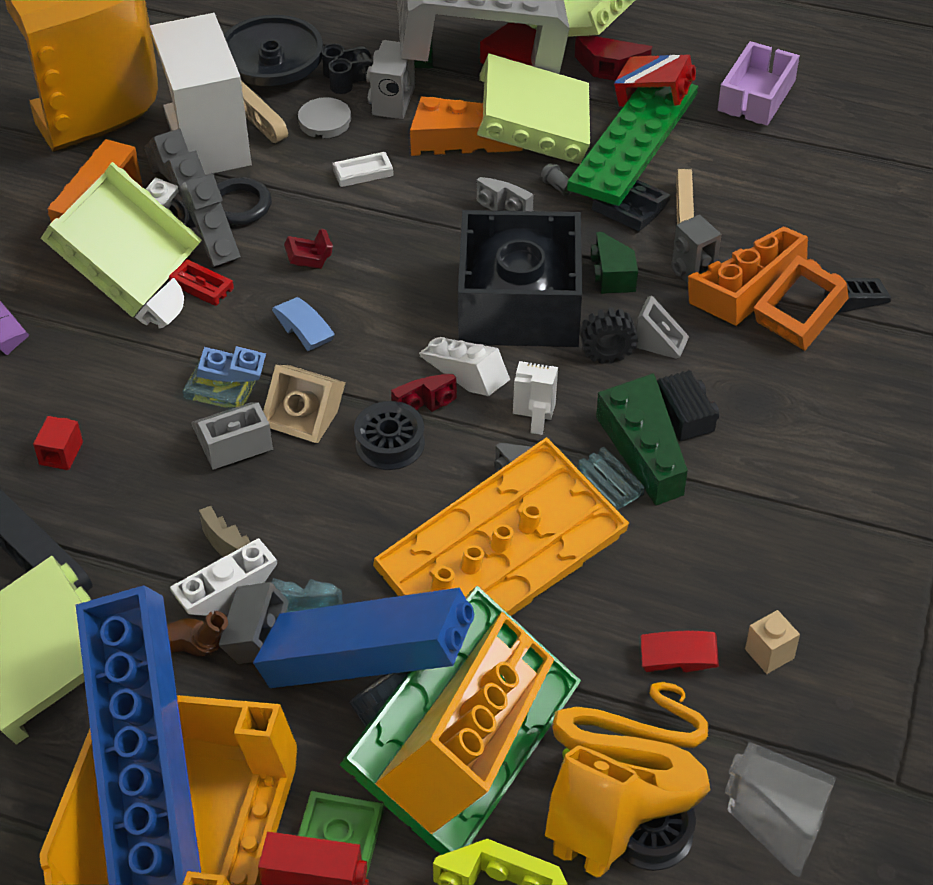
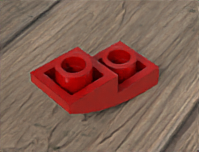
M669 631L641 635L642 667L646 672L681 667L684 672L719 667L717 635L715 632Z

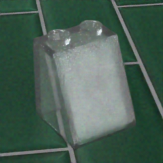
M749 742L743 755L736 753L729 770L731 776L725 793L730 795L727 810L792 874L800 877L826 815L837 777Z

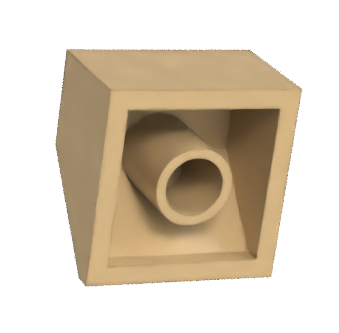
M275 365L263 410L270 424V429L319 443L338 412L346 382L291 365Z

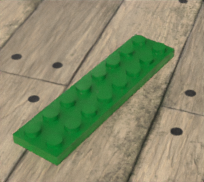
M690 85L688 93L684 96L680 105H674L671 87H638L570 177L567 183V190L619 206L697 96L698 85Z

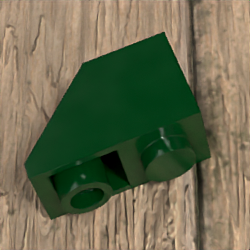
M596 232V244H591V261L597 263L594 264V281L600 283L601 294L636 292L638 267L635 251L603 232Z

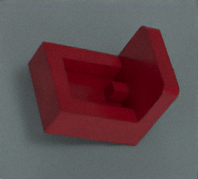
M320 229L315 240L288 236L284 243L290 264L322 269L326 259L331 256L333 244L329 239L326 229Z

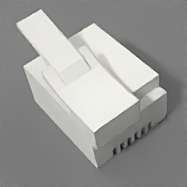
M519 361L514 380L513 414L532 417L530 433L543 435L545 419L551 420L556 404L558 367L549 366L547 368V365L545 367L541 365L540 367V364L536 366V364L532 365L530 363L528 365V362Z

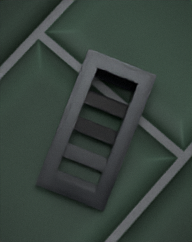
M843 278L847 283L849 299L837 313L891 302V296L879 278ZM825 290L824 295L827 297L830 292Z

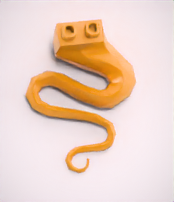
M666 682L651 684L650 697L659 706L692 724L696 730L691 733L670 731L642 724L619 715L592 708L572 707L555 712L552 726L554 736L558 742L570 751L564 756L551 794L545 836L554 840V856L564 861H571L580 853L586 856L584 865L586 872L595 877H601L609 870L611 864L625 852L629 839L638 825L652 819L686 812L699 804L708 794L710 784L706 768L690 752L681 749L696 748L708 737V722L699 712L667 698L659 692L672 691L681 695L679 700L681 703L685 699V692L676 684ZM575 725L596 726L624 736L596 734L581 730Z

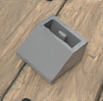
M251 402L191 422L212 470L273 450L270 424L259 402Z

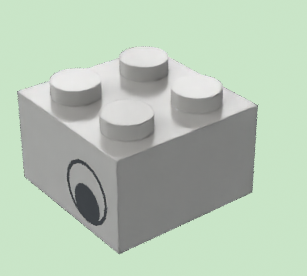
M383 40L379 50L374 52L373 65L367 69L366 79L371 85L368 92V103L372 104V115L403 119L415 89L414 60L401 59L400 42Z

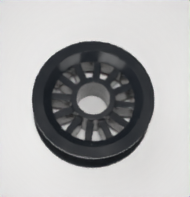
M383 401L368 406L358 415L354 424L355 447L358 456L371 467L382 470H396L411 465L421 456L425 446L422 416L412 406L397 401Z
M694 808L686 812L652 819L638 825L621 857L635 867L652 871L668 869L681 862L689 853L693 842L696 826ZM646 823H656L660 827L651 828Z

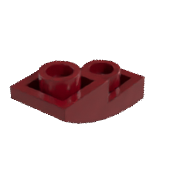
M441 374L417 379L391 390V401L408 404L416 410L425 405L433 412L457 399L456 376L454 374Z

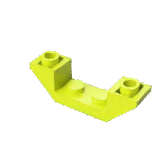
M489 839L440 855L433 862V880L438 885H474L481 870L485 871L495 880H508L518 885H568L559 866Z

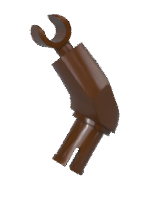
M214 611V614L209 612L204 622L183 618L167 624L171 653L183 651L194 656L204 657L216 652L220 647L221 634L228 626L227 617L222 612Z

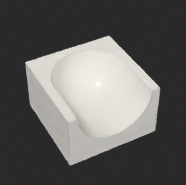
M215 13L150 25L151 36L161 60L173 101L163 105L170 130L181 129L188 151H197L205 175L252 165L241 77Z

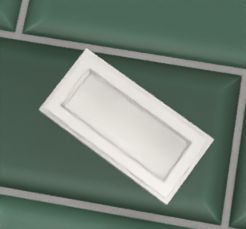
M386 152L333 163V171L340 187L393 176V167Z

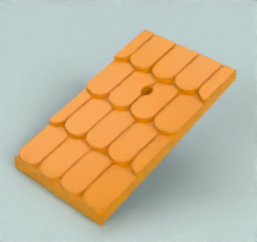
M546 437L376 556L373 566L398 596L460 587L466 598L469 592L478 586L512 616L530 604L533 598L580 568L583 562L618 540L620 535L627 531L629 522Z

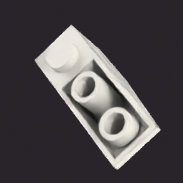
M438 337L430 341L429 346L419 352L420 357L444 374H454L456 376V383L469 392L490 396L510 380L498 348Z

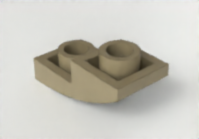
M212 506L199 510L203 532L222 557L250 543L247 535L241 537L236 525L227 527L223 516L217 518Z

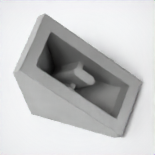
M652 295L647 297L638 316L636 332L638 342H636V348L675 359L679 358L689 336Z

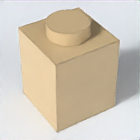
M776 610L750 625L745 650L764 672L768 674L795 658L800 634Z

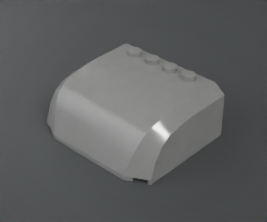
M397 0L401 59L428 61L435 14L537 25L531 54L532 66L553 73H560L570 29L564 0Z

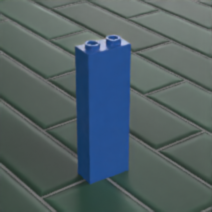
M460 587L280 613L253 664L269 688L450 667L455 663L475 614L472 605L467 601Z

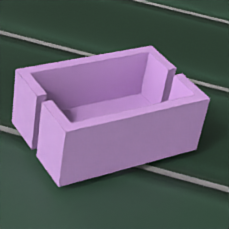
M750 41L721 84L718 111L737 117L745 115L747 120L768 126L796 80L800 55L777 49L775 51L772 73H769L772 47Z

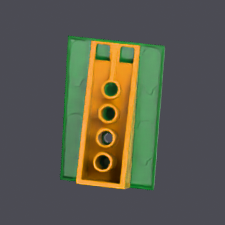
M478 586L466 596L467 601L473 607L475 615L454 665L409 671L339 764L351 776L353 775L373 796L382 801L401 821L410 826L411 830L436 852L438 851L439 855L471 844L552 725L555 712L562 710L581 682L577 676Z

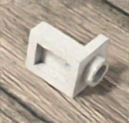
M156 177L146 188L153 198L168 209L171 206L172 199L179 192L177 185Z

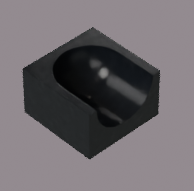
M462 210L458 283L459 341L498 346L579 347L582 304L581 212Z

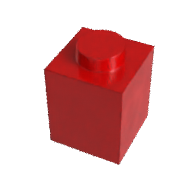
M47 416L33 443L39 465L65 470L70 469L83 443L78 421Z

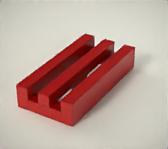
M188 259L169 275V281L175 278L183 291L214 306L220 303L219 298L224 299L227 296L226 291L231 292L234 289L233 280Z

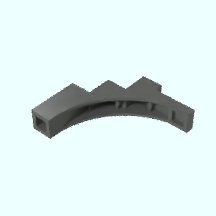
M181 129L153 137L144 146L152 172H160L171 184L178 186V194L199 232L211 266L214 267L241 257L221 204L223 199L213 173L205 175L197 151H188Z

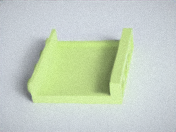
M564 0L570 28L568 37L599 35L635 0ZM526 24L537 30V25Z
M488 53L480 72L479 81L484 82L483 120L477 135L581 164L590 146L589 83Z
M113 162L59 219L56 218L48 226L41 237L45 243L131 317L137 314L166 282L169 275L185 261L202 241L191 228L186 227L168 208H165L153 198L149 191L137 184L129 177L125 170L119 168Z
M50 556L0 591V730L16 745L29 737L23 724L84 682L76 604L87 602L91 599L81 586L76 588L74 585L78 578L67 563L61 566L53 556Z

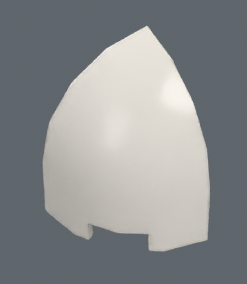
M175 278L167 283L143 306L135 316L136 319L145 325L152 322L158 325L159 328H163L180 313L184 304V295L181 286Z

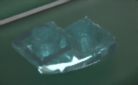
M275 578L271 581L289 600L286 613L343 604L342 590L327 582L321 583L310 579L305 589L293 582H284Z

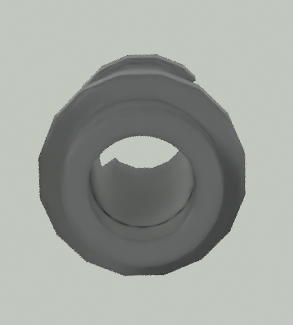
M546 165L541 172L543 182L551 184L565 197L570 195L572 192L567 190V183L570 178L560 171L561 169L558 165Z

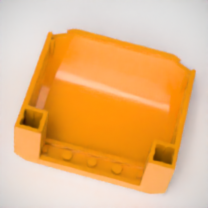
M5 0L9 14L27 42L39 98L29 100L34 122L52 152L124 127L140 118L153 104L158 91V80L145 0Z
M177 695L201 873L187 871L183 885H261L258 865L267 831L277 832L296 770L297 744L281 705ZM90 729L40 852V863L44 871L45 885H109Z

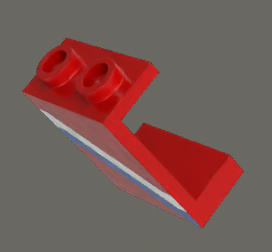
M690 55L630 57L614 83L619 107H624L638 87H671L674 105H680L684 96L687 95L692 81L696 78V68L691 63Z

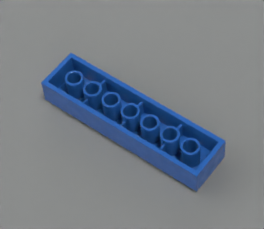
M143 585L76 604L109 885H183L187 871L201 873L164 599L162 595Z

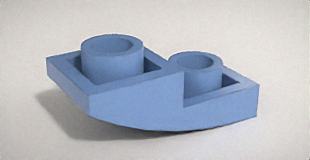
M298 297L277 305L272 309L287 333L289 334L294 331L307 351L332 341L335 336L323 318L310 305Z
M236 346L234 354L204 347L196 377L226 382L259 380L266 353Z

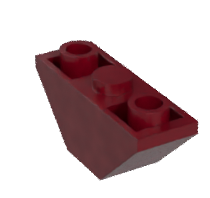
M592 35L576 36L575 58L593 77L616 81L630 57L652 56L653 46Z

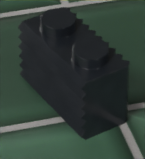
M682 371L680 374H671L669 377L665 376L663 379L659 378L657 380L672 427L679 441L715 431L716 422L719 419L718 406L714 401H709L703 381L696 380L692 371Z

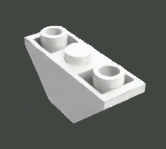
M258 538L172 585L170 590L188 614L207 616L209 612L214 614V611H219L227 615L229 614L237 587L264 583L276 567L277 559Z

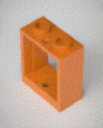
M797 255L753 307L756 321L805 351L849 299L847 283L840 275L836 273L830 274L823 270L814 260H806ZM801 275L830 292L804 324L775 307Z

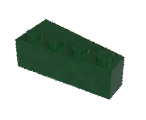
M654 373L598 392L596 418L655 506L684 496L688 470Z

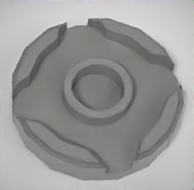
M334 98L310 100L298 111V123L301 130L312 137H315V134L322 135V138L339 136L347 131L351 121V110L348 105Z

